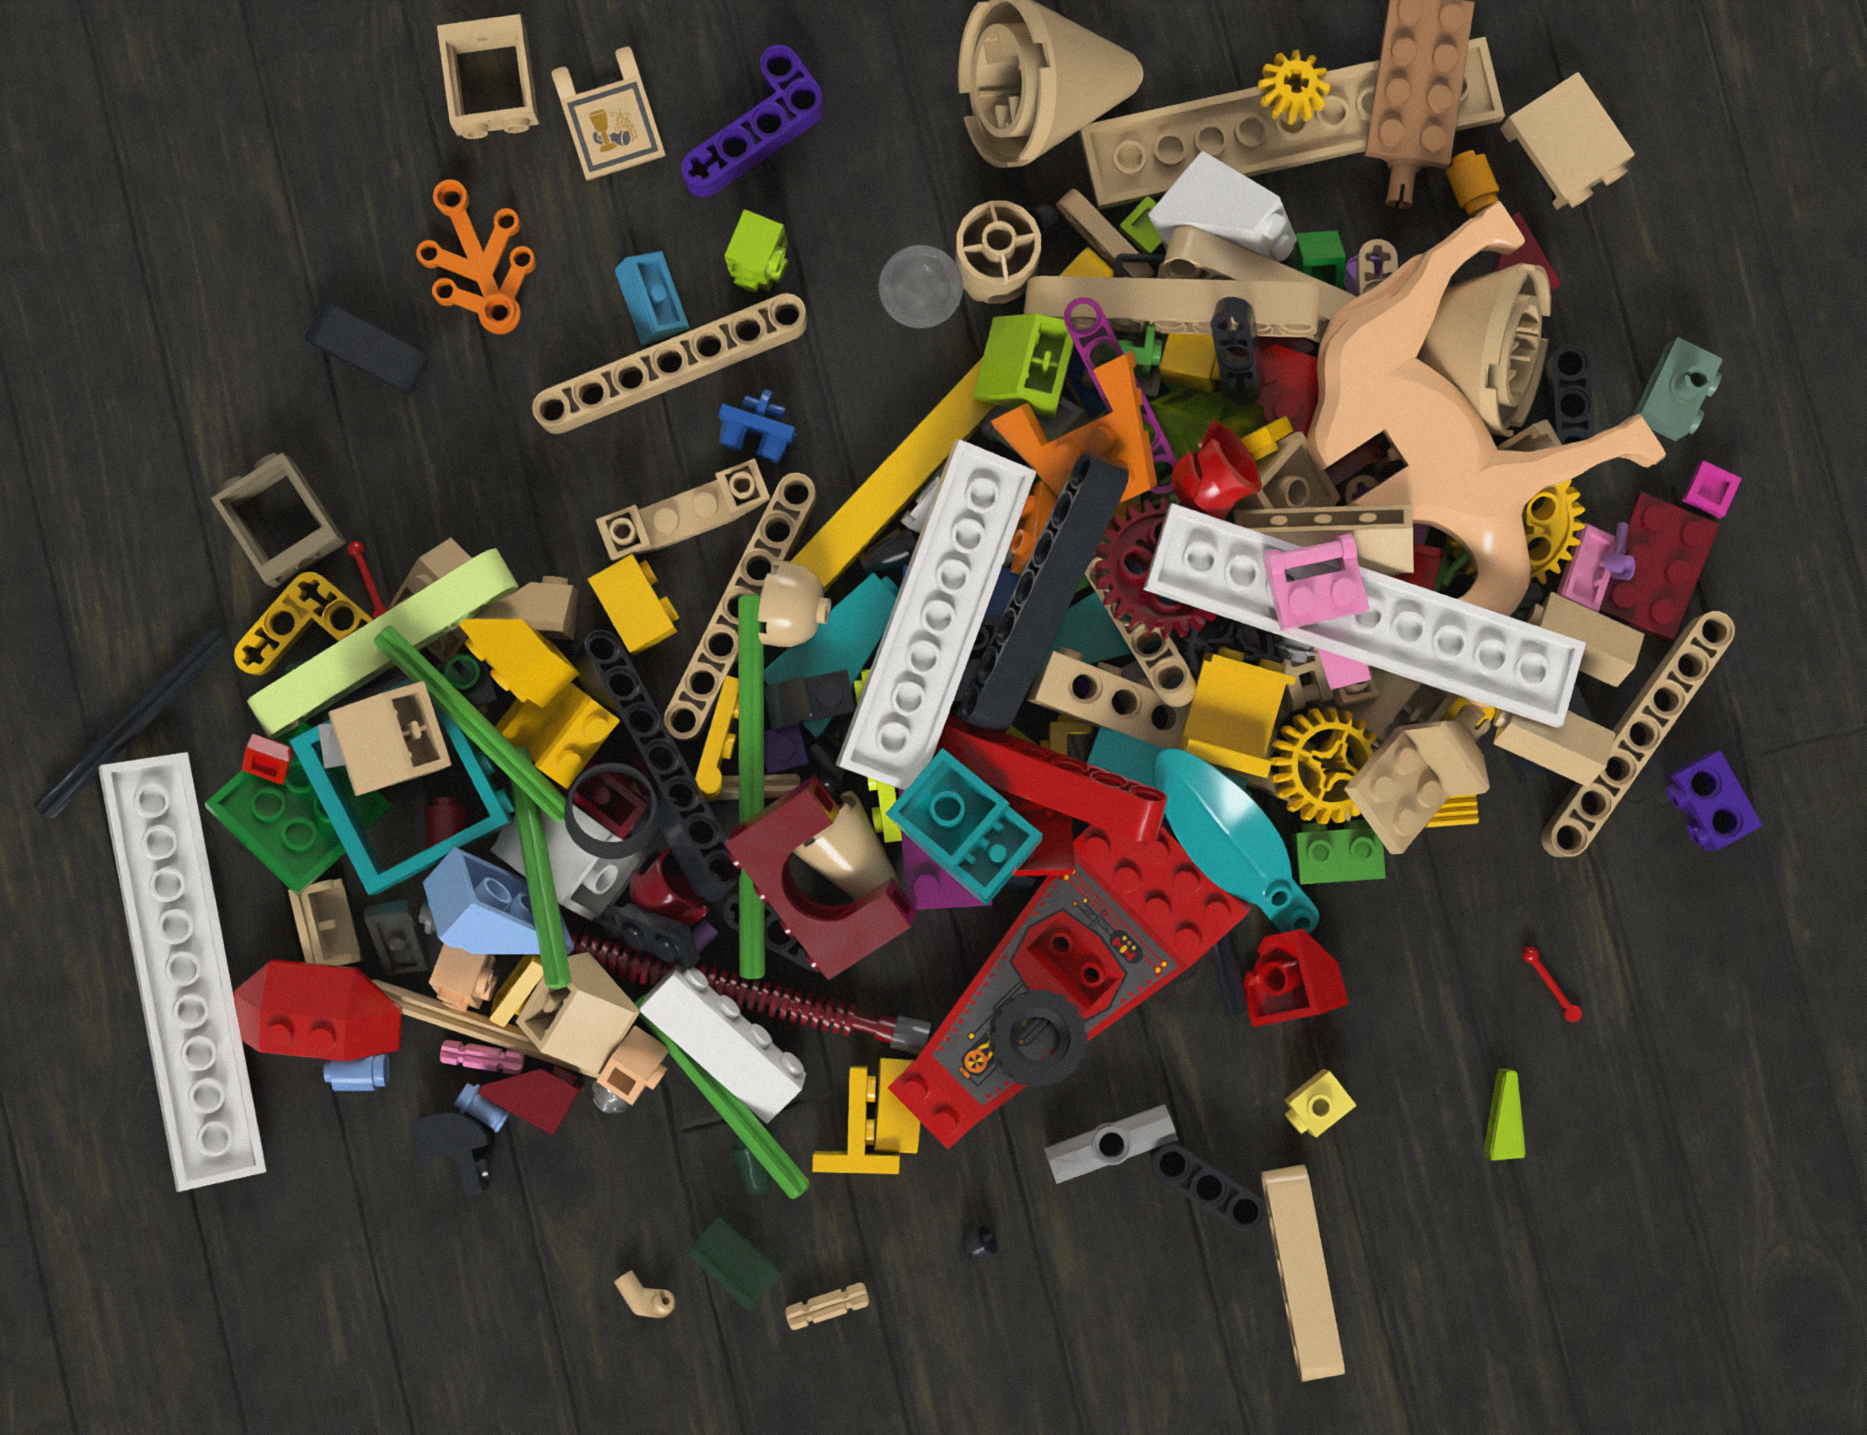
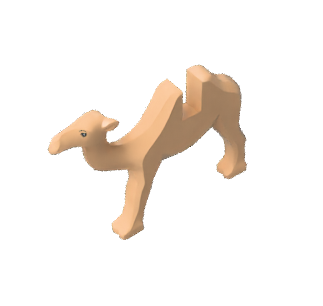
M1496 201L1476 214L1474 218L1463 223L1442 242L1425 253L1414 256L1383 282L1333 313L1319 345L1317 358L1318 404L1307 434V448L1312 462L1318 472H1320L1383 431L1405 467L1347 506L1412 504L1413 524L1430 525L1443 531L1459 542L1473 559L1476 569L1475 581L1471 588L1458 600L1509 617L1516 610L1529 587L1531 568L1522 520L1524 505L1540 490L1568 481L1599 463L1621 457L1630 459L1643 467H1649L1652 464L1656 465L1664 459L1666 453L1640 414L1631 416L1616 427L1604 430L1584 441L1531 452L1497 450L1482 418L1467 397L1450 381L1416 359L1434 320L1441 297L1454 272L1480 251H1494L1510 255L1524 244V237L1502 203ZM1464 697L1471 705L1478 708L1493 707Z

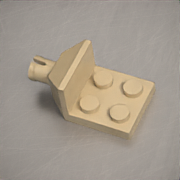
M1473 705L1462 706L1452 721L1397 726L1344 788L1390 854H1402L1449 796L1486 793L1490 788L1484 755L1476 745V742L1489 730L1491 724L1488 718L1483 719L1479 726L1476 725L1486 715L1478 707Z

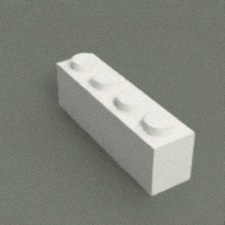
M676 964L645 996L639 1008L640 1012L766 1124L802 1090L807 1073L803 1071L804 1068L801 1062L789 1052L783 1053L772 1043L771 1036L763 1027L755 1023L752 1025L740 1014L736 1003L725 995L719 996L708 986L706 977L695 967L688 969Z

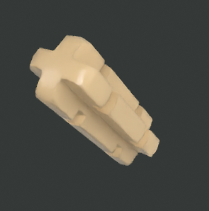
M857 1283L846 1288L847 1291L842 1292L839 1289L808 1299L807 1304L803 1305L802 1302L788 1306L785 1313L790 1328L796 1330L808 1326V1322L812 1320L815 1324L845 1314L849 1308H852L854 1311L866 1307L869 1304V1295L865 1285Z

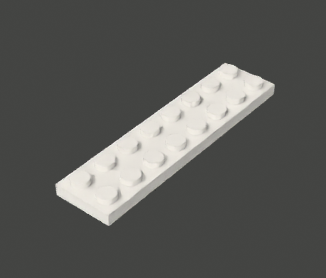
M960 439L954 440L837 759V766L905 791L931 762L1037 471Z

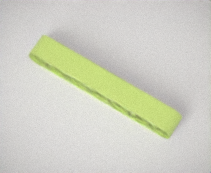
M497 548L487 550L250 697L247 702L267 737L273 739L279 737L396 666L373 641L385 627L393 626L417 651H420L459 627L463 620L472 619L509 596L519 586Z

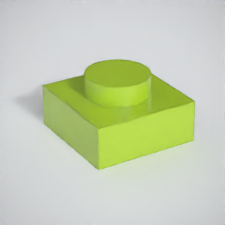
M1148 195L1120 224L1118 230L1142 252L1153 254L1162 244V241L1148 215L1157 203Z

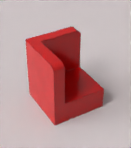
M1413 543L1414 573H1401L1389 577L1433 591L1436 586L1444 550Z

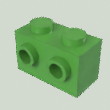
M1367 820L1344 821V830L1327 831V824H1301L1302 833L1290 834L1294 880L1298 884L1386 879L1383 843L1374 830L1369 827Z

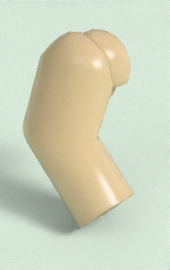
M632 1270L614 1281L632 1312L636 1315L663 1318L668 1316L675 1307V1298L670 1291L643 1288Z

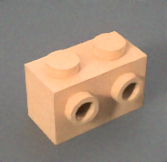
M443 944L429 984L436 991L437 998L443 1000L442 1004L462 1012H466L468 1006L480 1009L483 999L489 1001L493 995L497 983V976L493 975L497 960L493 954H472L459 947L451 948Z

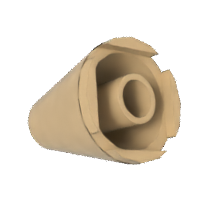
M852 791L840 795L844 803L839 805L840 811L834 823L793 851L795 855L854 900H858L891 877L898 886L901 884L859 798Z

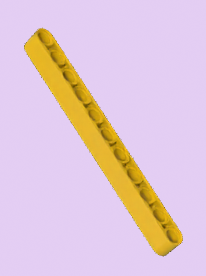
M1087 247L1059 276L1113 277L1114 269L1090 247ZM983 357L790 561L807 566L815 572L823 584L824 593L859 557V554L868 548L928 484L941 467L946 464L954 440L960 439L967 442L981 427L985 418L998 406L973 399Z

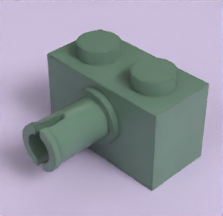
M1679 337L1675 338L1665 346L1632 416L1640 414L1651 430L1674 441L1679 440L1688 433L1693 434L1704 416V411L1700 410L1705 396L1711 397L1722 379V374L1717 371L1723 359Z

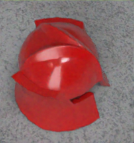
M1214 420L1211 421L1207 432L1198 443L1201 450L1199 452L1193 450L1186 453L1176 464L1171 475V483L1177 498L1186 508L1224 521L1238 500L1258 493L1261 490L1262 482L1258 467L1241 439L1228 427Z

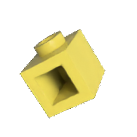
M1322 1069L1284 1099L1290 1108L1285 1115L1300 1134L1307 1130L1314 1137L1319 1136L1357 1106L1333 1074L1326 1069Z

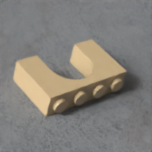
M1553 592L1549 594L1541 606L1535 603L1525 620L1526 623L1585 642L1579 671L1614 687H1618L1636 666L1644 638L1643 633ZM1499 708L1493 720V725L1498 727L1493 744L1587 787L1606 768L1616 732L1578 716L1568 709L1563 726L1558 728Z

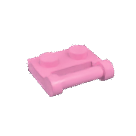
M1351 533L1338 535L1335 537V541L1281 552L1279 549L1264 551L1263 562L1280 631L1361 614L1370 610L1356 558L1357 547ZM1338 558L1341 571L1290 582L1286 581L1285 569Z

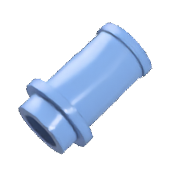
M467 1083L454 1104L461 1109L459 1113L464 1114L466 1112L494 1129L495 1132H498L510 1111L478 1094L481 1085L477 1084L474 1087Z

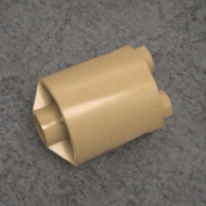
M1009 201L986 202L974 207L963 218L956 237V273L962 287L972 299L988 304H1005L1020 298L1026 293L1027 280L1036 276L1041 253V233L1035 219L1023 207Z

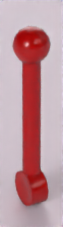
M354 541L349 544L348 553L357 562L374 605L373 618L376 619L389 610L383 607L364 560L363 544Z
M1532 946L1526 947L1522 952L1523 959L1528 963H1532L1564 1008V1018L1570 1022L1579 1021L1582 1016L1581 1009L1570 1004L1538 959V950Z

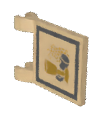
M630 47L620 48L615 53L624 80L576 95L568 69L560 67L552 71V77L587 181L666 156Z

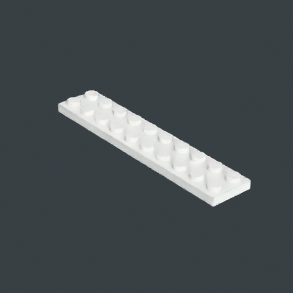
M1173 503L1168 507L1143 590L1556 728L1563 726L1584 652L1585 642L1360 566L1359 570L1370 610L1361 614L1280 631L1264 567L1263 553L1273 549L1285 552L1303 547ZM1332 559L1285 569L1286 581L1290 582L1341 571L1338 559Z
M188 752L101 765L99 767V774L176 1192L266 1172Z

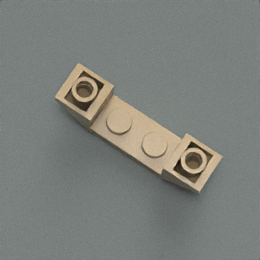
M752 459L715 474L717 477L715 481L645 508L638 509L636 505L596 519L610 559L616 560L631 554L639 555L657 551L732 522L770 500L756 460Z

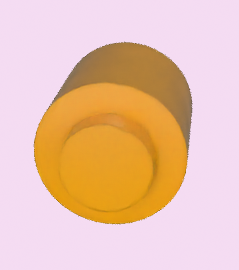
M1470 150L1451 159L1452 166L1445 172L1460 209H1465L1469 217L1475 216L1496 201H1499L1497 194L1500 190L1485 154L1476 155L1474 150Z

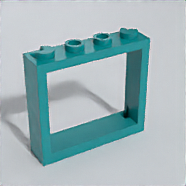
M408 678L381 693L414 684V682ZM432 700L431 702L483 800L490 817L387 871L384 870L332 767L324 768L318 726L289 740L368 895L379 894L442 861L454 847L463 850L515 823L510 814L515 811L510 801L511 797L504 787L498 790L491 777V774L495 773L496 769L490 757L483 750L478 752L473 740ZM328 720L322 724L331 723V720Z

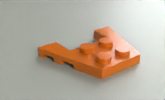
M1132 350L1093 370L1113 409L1112 412L1050 442L1047 440L1029 402L991 420L993 427L1030 467L1037 471L1036 473L1058 497L1076 460L1085 451L1128 468V484L1119 503L1148 491L1157 485L1148 430L1143 428L1140 405L1143 404L1141 388H1136L1133 368L1136 367V360Z

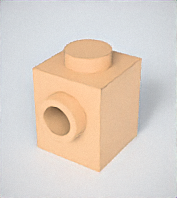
M634 1025L610 1057L597 1082L633 1105L646 1086L654 1090L668 1068L661 1063L670 1049L655 1037Z

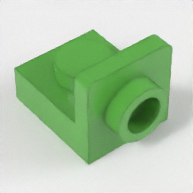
M1147 325L1144 348L1136 347L1130 341L1117 340L1124 354L1131 350L1133 351L1136 360V367L1133 368L1136 378L1149 379L1151 365L1159 366L1162 340L1154 339L1156 326ZM1101 343L1099 366L1116 358L1115 350L1109 344Z

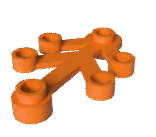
M444 180L435 187L433 200L440 212L450 216L468 259L441 249L432 240H426L419 244L416 250L417 258L427 268L439 266L478 282L483 297L459 289L448 278L437 280L432 287V294L437 302L443 306L455 304L478 313L481 324L489 332L506 334L512 331L520 321L521 309L515 298L525 275L535 269L536 257L532 250L526 246H519L513 249L509 257L511 263L510 270L499 290L493 275L509 237L518 233L521 221L512 209L504 208L499 210L494 216L495 227L483 252L466 212L469 205V195L466 189L456 180ZM450 195L460 196V201L456 206L449 207L446 205V200ZM506 216H511L514 218L513 226L508 229L500 227L501 220ZM435 248L437 255L433 260L423 259L425 250ZM528 254L530 262L526 266L516 265V259L519 255ZM443 286H451L453 288V293L449 298L439 297V291ZM497 308H506L507 316L505 319L498 321L493 318V313Z

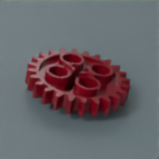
M1166 498L1162 499L1156 510H1154L1149 500H1145L1141 507V514L1131 505L1125 513L1126 520L1116 515L1111 524L1114 530L1106 529L1102 537L1103 542L1106 544H1099L1095 551V555L1103 560L1097 561L1093 567V572L1105 575L1098 579L1095 585L1096 589H1109V593L1102 602L1103 605L1116 603L1119 606L1114 618L1119 619L1126 614L1130 616L1129 630L1135 628L1139 622L1145 624L1144 633L1146 637L1150 636L1155 627L1160 628L1163 639L1168 638L1172 628L1176 629L1181 638L1185 637L1189 631V623L1199 632L1205 625L1204 617L1213 622L1218 614L1176 600L1174 605H1165L1158 600L1155 593L1143 590L1157 546L1154 534L1161 532L1169 507ZM1179 502V506L1185 507L1181 502ZM1136 542L1143 543L1144 547L1137 546ZM1127 561L1137 562L1142 566L1144 573L1140 575L1132 574L1125 568L1124 563Z

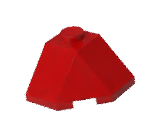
M1297 929L1263 937L1257 950L1260 956L1254 969L1247 972L1243 981L1252 1027L1319 1015L1349 1004L1338 962L1303 929Z

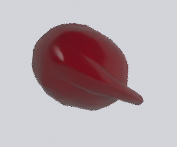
M667 848L656 858L649 869L637 868L632 870L630 897L633 905L643 910L652 911L690 926L708 913V907L706 905L699 906L703 900L693 892L684 874L680 876L662 874V862L665 856L673 855L671 849Z

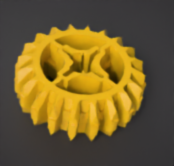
M1335 707L1325 708L1323 714L1318 708L1309 709L1308 719L1302 714L1293 717L1295 728L1283 726L1280 729L1282 735L1286 738V742L1280 740L1273 741L1272 747L1281 753L1280 757H1270L1269 760L1272 761V766H1279V773L1270 775L1269 779L1271 782L1283 783V786L1277 790L1276 796L1283 799L1291 796L1286 808L1292 812L1301 808V819L1311 820L1315 816L1317 823L1327 824L1331 817L1335 823H1342L1345 821L1346 813L1350 816H1358L1361 814L1346 791L1333 800L1322 801L1325 791H1330L1336 781H1351L1377 750L1372 749L1370 745L1376 741L1378 736L1375 733L1362 735L1366 729L1367 722L1357 720L1352 723L1353 713L1350 711H1343L1338 716ZM1322 730L1331 731L1328 740H1323L1318 750L1302 748L1305 742L1315 733ZM1348 745L1354 756L1355 768L1349 764L1346 758ZM1330 758L1327 763H1332V769L1339 772L1323 773L1327 768H1321V762L1314 759ZM1298 763L1307 771L1308 778L1305 786L1308 788V791L1300 780Z

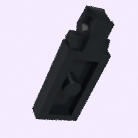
M630 903L624 907H616L609 904L605 910L592 919L597 933L609 940L619 937L624 945L628 944L634 950L644 951L661 958L665 962H672L691 969L700 961L690 926L652 911L643 910Z

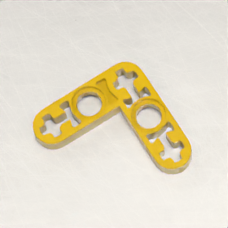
M305 572L297 576L239 641L234 653L235 662L241 670L249 674L263 675L275 667L314 621L338 641H341L362 628L365 621L370 623L374 619L329 580L315 572ZM319 582L320 585L317 591L326 600L331 601L335 594L337 599L329 603L325 609L319 602L311 598L304 601L303 599L307 594L303 590L305 584L309 583L314 586ZM339 608H350L355 617L353 625L348 630H337L333 626V614ZM324 609L322 616L318 615V612ZM282 612L291 613L295 621L293 630L287 635H278L273 629L274 618ZM263 631L271 639L280 642L277 648L267 644L262 650L261 656L264 658L262 664L255 662L250 665L248 664L251 658L247 653L250 647L259 649L267 641L260 637Z

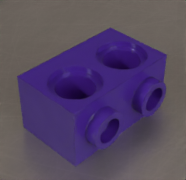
M1721 751L1707 753L1664 777L1669 785L1666 787V792L1670 801L1678 810H1683L1690 822L1687 825L1690 837L1698 847L1703 846L1705 851L1719 850L1763 826ZM1696 773L1702 775L1706 780L1707 787L1702 796L1697 795L1691 786V780ZM1718 810L1727 818V827L1723 833L1716 831L1712 824L1713 815Z

